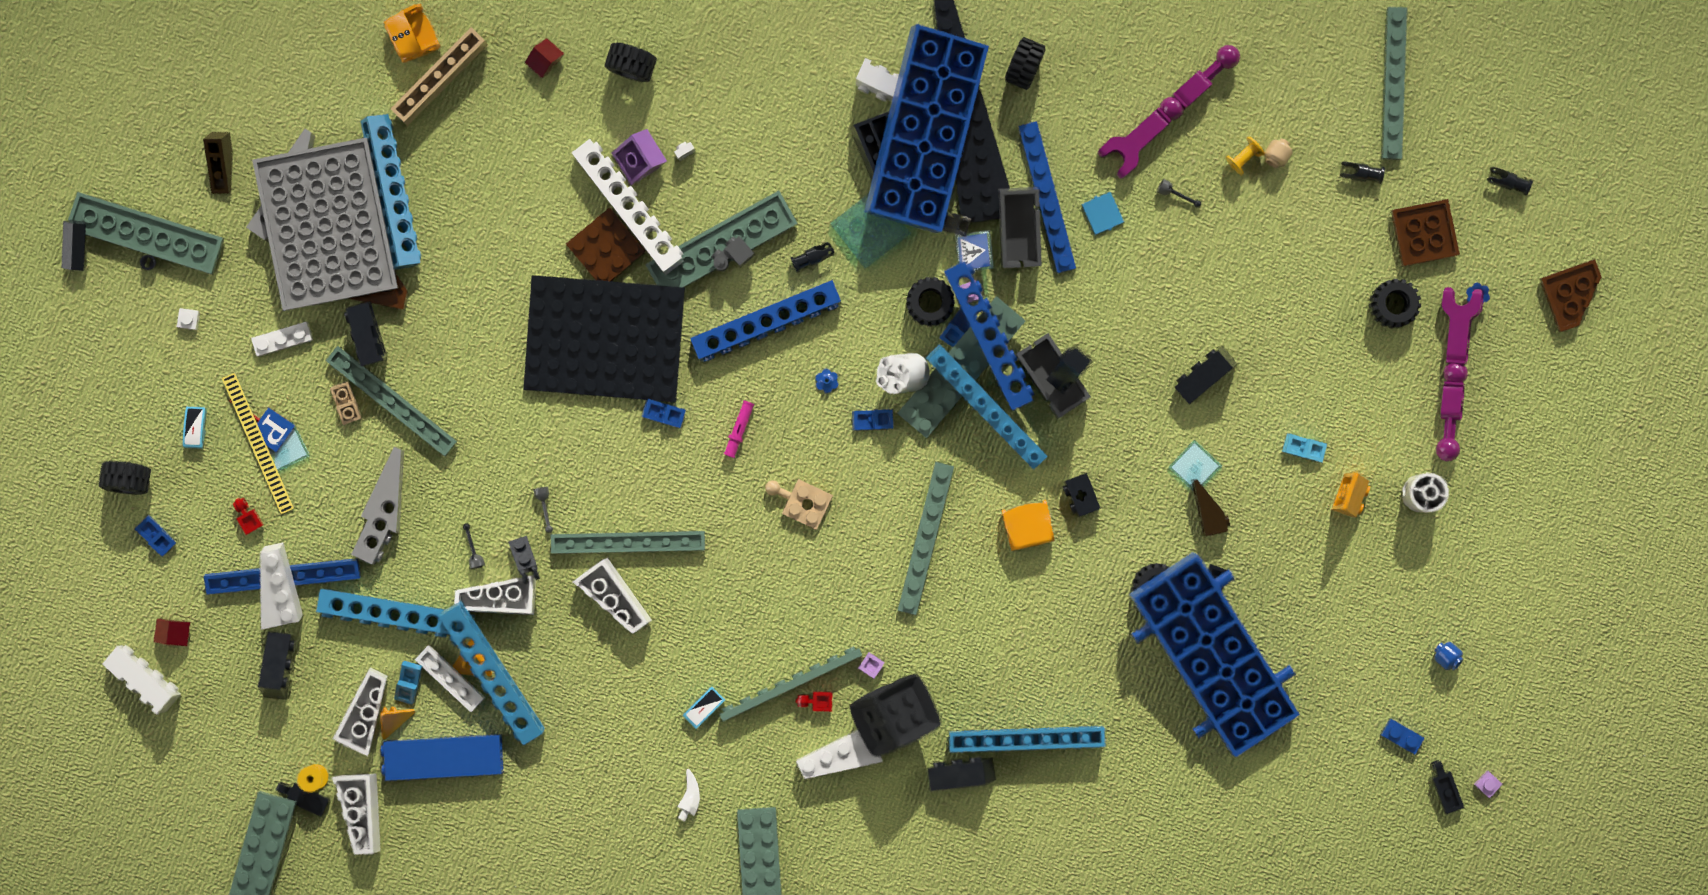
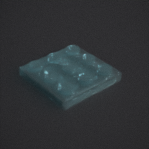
M868 194L830 223L865 269L910 235V232L902 223L864 213Z

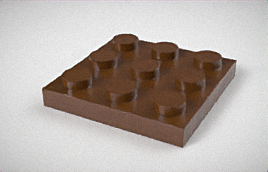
M1448 199L1391 210L1402 267L1460 255Z
M610 207L566 243L594 279L599 281H612L646 253V250Z

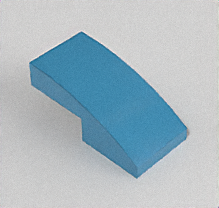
M403 661L394 700L413 705L421 676V665Z

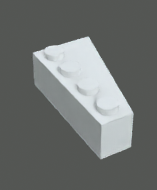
M865 58L856 78L858 90L867 94L872 92L876 94V98L882 101L887 99L892 101L899 74L893 73L891 75L887 68L881 65L874 67L870 65L871 60Z
M284 543L264 546L260 553L261 629L299 622L303 613Z
M608 558L603 559L573 581L576 586L585 591L590 598H593L632 634L652 621Z
M533 575L528 576V584H524L522 578H515L455 590L454 604L462 601L468 612L534 615L536 579Z
M127 645L117 646L103 662V665L119 680L124 681L125 679L127 681L126 687L135 693H140V699L145 704L148 703L154 706L153 712L156 714L167 712L181 695L177 691L178 687L162 679L164 676L159 671L150 669L148 667L149 663L140 657L138 659L130 647Z
M370 667L333 737L334 740L366 756L369 755L387 675Z
M857 729L797 759L796 762L806 779L883 762L881 756L875 757L869 752Z
M377 774L339 775L332 777L333 783L337 788L338 800L342 805L343 817L347 822L348 834L354 854L379 852L380 831Z

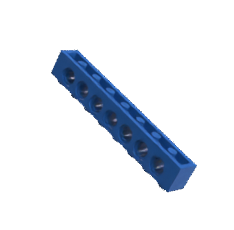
M964 261L945 270L944 273L1011 409L1014 410L1033 401L1031 396L1035 394L1030 384L1026 386L1023 381L1026 376L1021 367L1017 368L1015 364L1017 358L1013 350L1009 351L1006 346L1009 341L1005 333L1000 334L997 328L1001 325L996 315L992 317L989 311L992 307L988 298L983 299L980 293L984 290L979 280L975 282L972 277L975 272L971 264H966ZM962 277L969 278L970 286L968 288L960 287L959 280ZM972 294L977 295L979 298V302L975 306L969 305L967 301L968 297ZM979 312L987 314V321L985 323H979L976 320V315ZM988 329L996 332L994 340L989 341L985 338L984 334ZM1002 347L1004 355L1001 358L995 357L993 355L994 348ZM1010 364L1013 367V372L1010 375H1004L1002 373L1003 365ZM1017 381L1021 384L1019 392L1011 391L1010 385L1012 382Z
M833 280L690 339L698 359L707 362L714 359L715 354L721 352L724 355L733 351L732 347L739 345L741 348L750 344L749 340L768 337L767 333L771 331L778 333L785 330L786 325L792 323L795 326L804 322L803 318L808 316L811 319L821 315L820 311L837 309L841 300ZM817 296H823L825 303L817 305L814 299ZM799 303H805L808 306L805 312L800 313L797 311ZM782 310H787L790 316L788 319L782 320L779 318V313ZM765 317L771 318V326H762V319ZM748 324L754 326V332L749 335L744 333V327ZM735 332L737 335L736 339L733 342L727 341V333ZM711 339H717L719 341V345L716 349H711L708 347V343Z

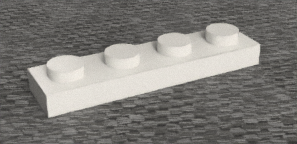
M430 645L415 659L470 712L484 700L485 697Z

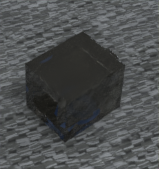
M947 212L942 231L966 237L971 218Z

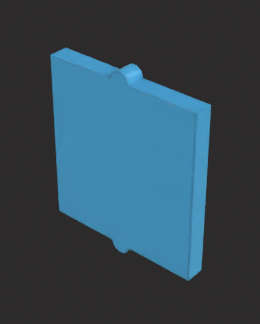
M1111 192L1099 197L1095 196L1093 200L1082 204L1095 235L1105 230L1110 231L1112 227L1124 223Z

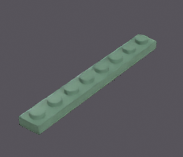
M1387 7L1382 159H1402L1407 7Z
M339 346L325 360L445 457L458 442L367 368L360 366L357 360Z
M935 462L898 611L913 615L917 614L954 466Z
M705 531L551 534V554L705 550Z
M853 646L845 650V655L838 657L836 654L826 659L828 663L822 666L820 663L809 667L810 671L805 674L800 671L792 675L793 679L788 682L783 679L775 683V688L769 691L768 688H764L758 691V696L752 699L748 696L739 700L740 704L735 707L731 704L722 708L723 712L719 714L722 721L862 656L860 648L855 649Z

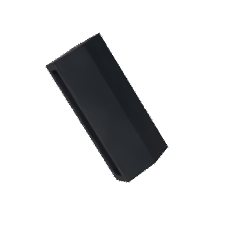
M63 221L62 268L84 271L85 221Z

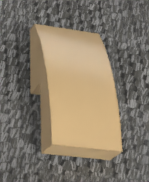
M349 381L330 387L342 424L345 425L361 419V414Z

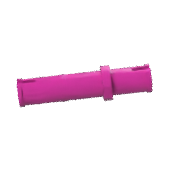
M743 400L732 433L728 436L729 441L724 455L735 458L739 444L743 442L742 436L755 404Z

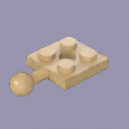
M800 479L797 480L792 493L780 488V484L774 480L767 482L765 485L767 494L771 496L778 494L788 499L782 514L816 530L833 496ZM810 499L813 502V507L810 510H805L802 507L803 500Z

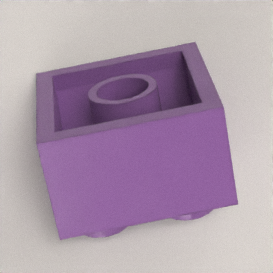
M648 129L632 134L612 152L613 157L630 185L653 173L667 162Z

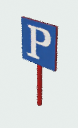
M269 407L261 419L253 414L258 422L257 425L266 445L277 452L295 425Z

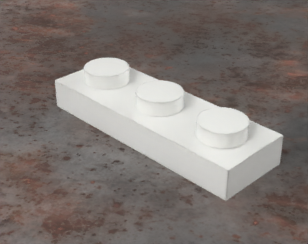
M308 322L251 338L257 357L313 341Z

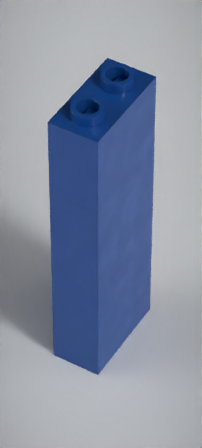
M502 734L388 740L383 742L384 745H381V756L384 757L382 776H385V781L504 773Z

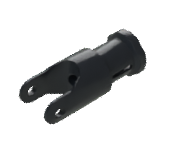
M1341 162L1343 166L1356 169L1357 173H1341L1340 177L1364 182L1366 180L1377 181L1379 184H1382L1385 167L1374 168L1369 167L1368 164Z
M1497 167L1490 168V172L1499 175L1502 179L1488 177L1487 181L1508 190L1514 189L1522 192L1525 196L1528 195L1533 180L1517 177V174Z
M829 242L805 250V253L797 257L792 256L790 259L798 273L800 269L809 265L814 266L834 254V249L831 248Z

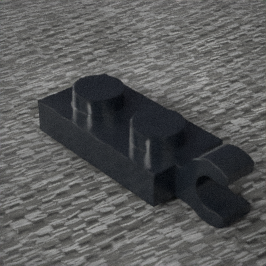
M1439 760L1431 762L1436 776L1431 778L1444 813L1449 814L1465 808L1451 771L1445 772L1442 762Z
M280 782L276 788L278 792L287 794V799L296 801V806L322 817L330 801V798L315 791L306 792L302 790L296 782L293 787Z

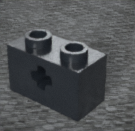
M1087 473L1064 481L1065 486L1062 487L1066 497L1070 496L1072 501L1069 505L1073 515L1077 514L1078 517L1101 509ZM1079 490L1081 493H1085L1083 501L1076 498Z

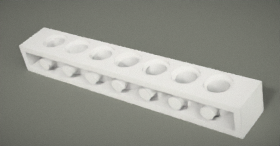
M590 139L572 152L573 156L664 274L667 275L684 262L681 257L683 255L682 251L677 245L675 247L672 246L669 242L672 238L666 231L662 232L658 228L661 224L654 215L652 217L648 215L647 211L649 209L643 201L638 202L635 198L637 196L635 190L631 186L627 188L624 184L626 179L620 171L617 173L612 167L615 165L608 156L606 158L603 157L601 154L603 149L597 142L593 144ZM593 158L600 159L597 165L590 164ZM604 173H611V177L608 180H602ZM617 187H621V194L614 195V189ZM628 202H633V208L630 210H626L625 204ZM645 217V222L642 225L636 224L637 218ZM650 232H657V236L655 239H648V234ZM667 246L669 248L668 252L664 255L659 254L660 248Z

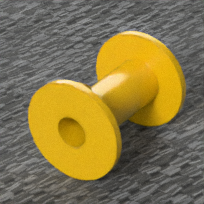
M1250 136L1246 138L1249 145L1234 159L1230 156L1225 157L1229 165L1240 175L1244 174L1241 167L1254 155L1257 157L1265 155L1262 147Z
M319 764L303 768L297 777L299 787L306 792H313L324 787L328 782V771Z

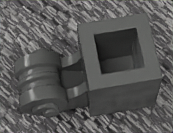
M738 236L726 242L727 247L723 251L717 250L711 257L714 260L715 268L718 271H725L729 266L728 260H734L741 268L755 256V253Z

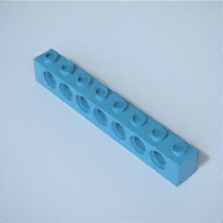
M389 114L367 116L360 122L363 136L368 138L394 270L414 267L420 264L421 253L417 249V235L412 226L413 216L409 212V198L404 189L405 179L401 175V161L396 152L397 142L393 138L392 133L393 124L389 119ZM377 132L382 135L383 140L378 137ZM381 151L386 153L387 158L382 156ZM385 170L390 172L391 177L386 174ZM390 188L394 190L395 195L390 193ZM394 207L398 209L399 214L395 213ZM398 225L402 227L403 233L398 230ZM402 244L406 246L407 251L402 249Z
M940 344L926 357L1033 470L1048 457Z
M320 589L316 612L322 613V617L333 618V615L341 616L340 620L352 621V618L360 619L359 623L369 625L373 621L378 622L380 627L390 628V625H396L398 630L404 631L414 628L416 633L427 634L428 631L435 632V636L446 637L449 634L447 629L444 630L439 623V615L446 609ZM337 600L343 603V608L340 611L336 610L334 606ZM356 603L362 606L360 614H356L353 610ZM376 606L381 610L379 617H375L372 614V610ZM393 610H398L400 613V618L397 621L391 617ZM412 613H416L419 616V621L416 624L410 621ZM432 616L438 619V624L435 627L429 624V619ZM456 622V628L459 630L463 629V625L460 622Z
M462 601L441 612L439 615L441 627L444 630L447 629L451 642L459 647L461 657L471 665V672L482 682L481 686L486 694L489 693L492 697L494 707L502 712V718L506 725H510L513 729L515 739L518 742L521 741L524 745L543 734L545 727ZM460 622L463 625V629L455 628L454 623ZM465 639H472L474 641V645H467L465 643ZM481 654L485 661H478L475 655ZM486 671H493L495 677H488ZM501 686L505 688L506 692L499 693L496 687ZM507 703H514L516 709L508 708ZM523 718L527 724L520 725L517 719Z
M1105 727L949 731L950 752L1105 747Z

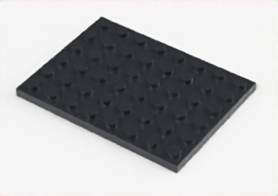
M532 275L523 390L677 402L685 287Z

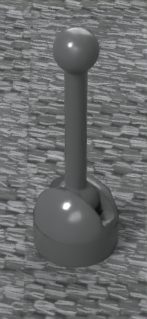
M546 486L533 489L536 499L542 502L546 522L545 531L551 533L553 528L550 526L545 503L549 496V488Z

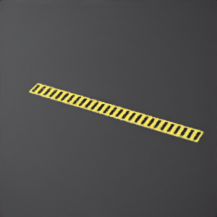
M233 373L222 378L280 513L283 514L294 509L236 374Z

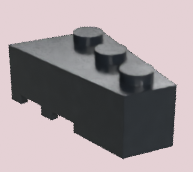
M889 111L854 124L850 129L871 181Z
M371 301L347 307L344 315L346 322L350 323V335L355 343L360 366L384 360L387 352Z
M1076 346L1072 349L1068 347L1058 358L1061 362L1046 379L1063 395L1093 361Z
M1223 346L1216 351L1212 349L1205 355L1207 358L1202 363L1198 361L1190 368L1192 370L1191 373L1188 375L1184 373L1176 380L1178 384L1174 388L1189 405L1237 364Z
M268 632L257 686L264 698L287 700L290 671L293 665L292 654L296 649V641H294L291 634Z
M981 757L970 758L969 761L957 759L952 760L949 764L940 761L934 762L933 766L927 768L930 791L987 785L996 780L993 757L983 759Z

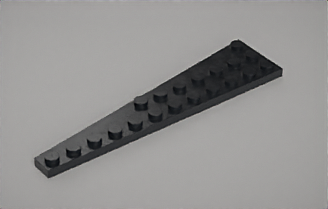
M934 0L937 30L965 38L954 0ZM980 86L978 87L956 174L961 224L999 220L998 189L1010 188Z

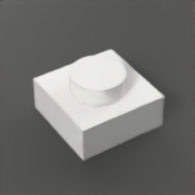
M684 142L676 147L677 150L674 153L680 161L694 153L695 148L691 142L688 144Z
M179 308L177 327L198 330L200 311Z

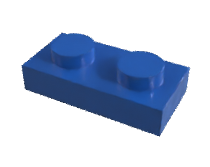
M1392 719L1388 720L1380 734L1412 754L1417 753L1424 740V737Z

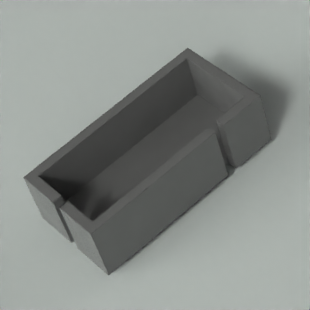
M1037 187L998 189L1002 267H1021L1019 261H1022L1024 267L1042 266L1040 210L1034 208V206L1039 207V189Z
M1047 333L1032 344L1034 348L1030 344L1015 356L1045 402L1050 401L1048 406L1055 417L1059 419L1091 396L1079 378L1064 395L1046 381L1048 376L1061 362L1058 358L1062 355L1049 333Z

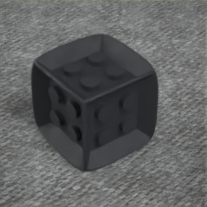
M910 674L897 679L892 684L882 686L860 697L849 706L853 721L865 746L875 757L891 753L900 747L909 745L934 732L941 726V719L935 703L918 674Z

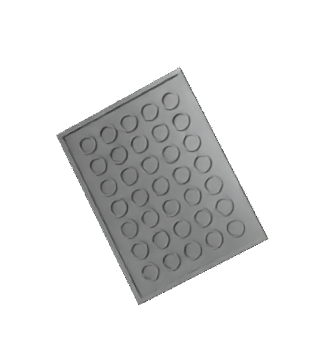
M368 138L252 160L283 311L398 289Z

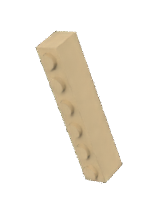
M471 27L402 96L391 110L408 126L488 45L486 41Z

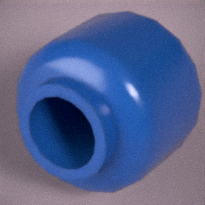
M1441 642L1434 650L1436 652L1434 660L1445 670L1457 669L1464 660L1462 658L1463 652L1452 642L1445 644Z

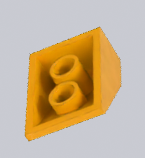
M1357 472L1345 473L1331 510L1350 517H1357V514L1360 515L1364 504H1361L1363 498L1367 497L1370 491V486H1368L1369 480Z

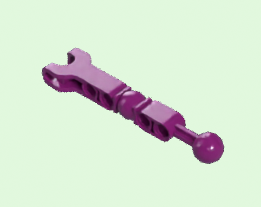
M1232 45L1222 46L1217 51L1216 61L1203 73L1200 70L1196 72L1172 97L1165 98L1161 102L1160 108L1158 107L1126 137L1116 136L1110 138L1099 149L1097 154L1102 158L1112 152L1121 154L1124 158V164L1118 170L1117 176L1120 179L1126 177L1136 168L1139 161V152L1165 129L1171 121L1180 118L1183 111L1212 85L1211 80L1224 68L1231 69L1238 65L1240 62V52Z
M1446 287L1443 291L1442 308L1449 315L1450 324L1446 363L1448 364L1443 371L1446 381H1444L1441 404V419H1445L1444 436L1436 445V454L1441 460L1446 462L1455 460L1460 454V445L1455 440L1457 420L1461 421L1465 393L1464 381L1468 376V369L1465 365H1467L1471 324L1472 320L1479 316L1483 310L1482 289L1474 290L1470 302L1466 305H1458L1455 302V292L1451 287Z

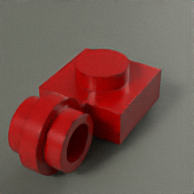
M244 497L235 499L233 503L235 510L243 514L236 519L245 535L264 525L255 509L247 512L249 505Z
M813 691V699H809V695L800 694L795 699V703H797V707H809V703H813L812 711L832 712L833 692Z

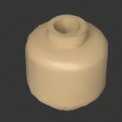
M1285 139L1272 140L1265 151V162L1274 168L1285 166L1293 153L1290 143Z

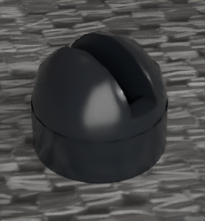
M144 255L140 259V265L145 270H152L156 265V260L151 255ZM151 258L149 267H145L147 259Z

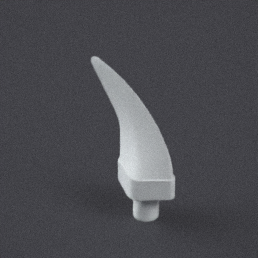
M689 769L686 770L687 790L678 805V808L682 810L678 819L685 822L689 814L695 815L700 801L698 783Z

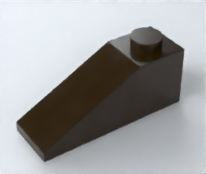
M211 132L203 138L211 194H230L233 155L230 132Z
M1191 479L1203 536L1228 532V527H1230L1228 515L1225 516L1223 510L1197 479Z

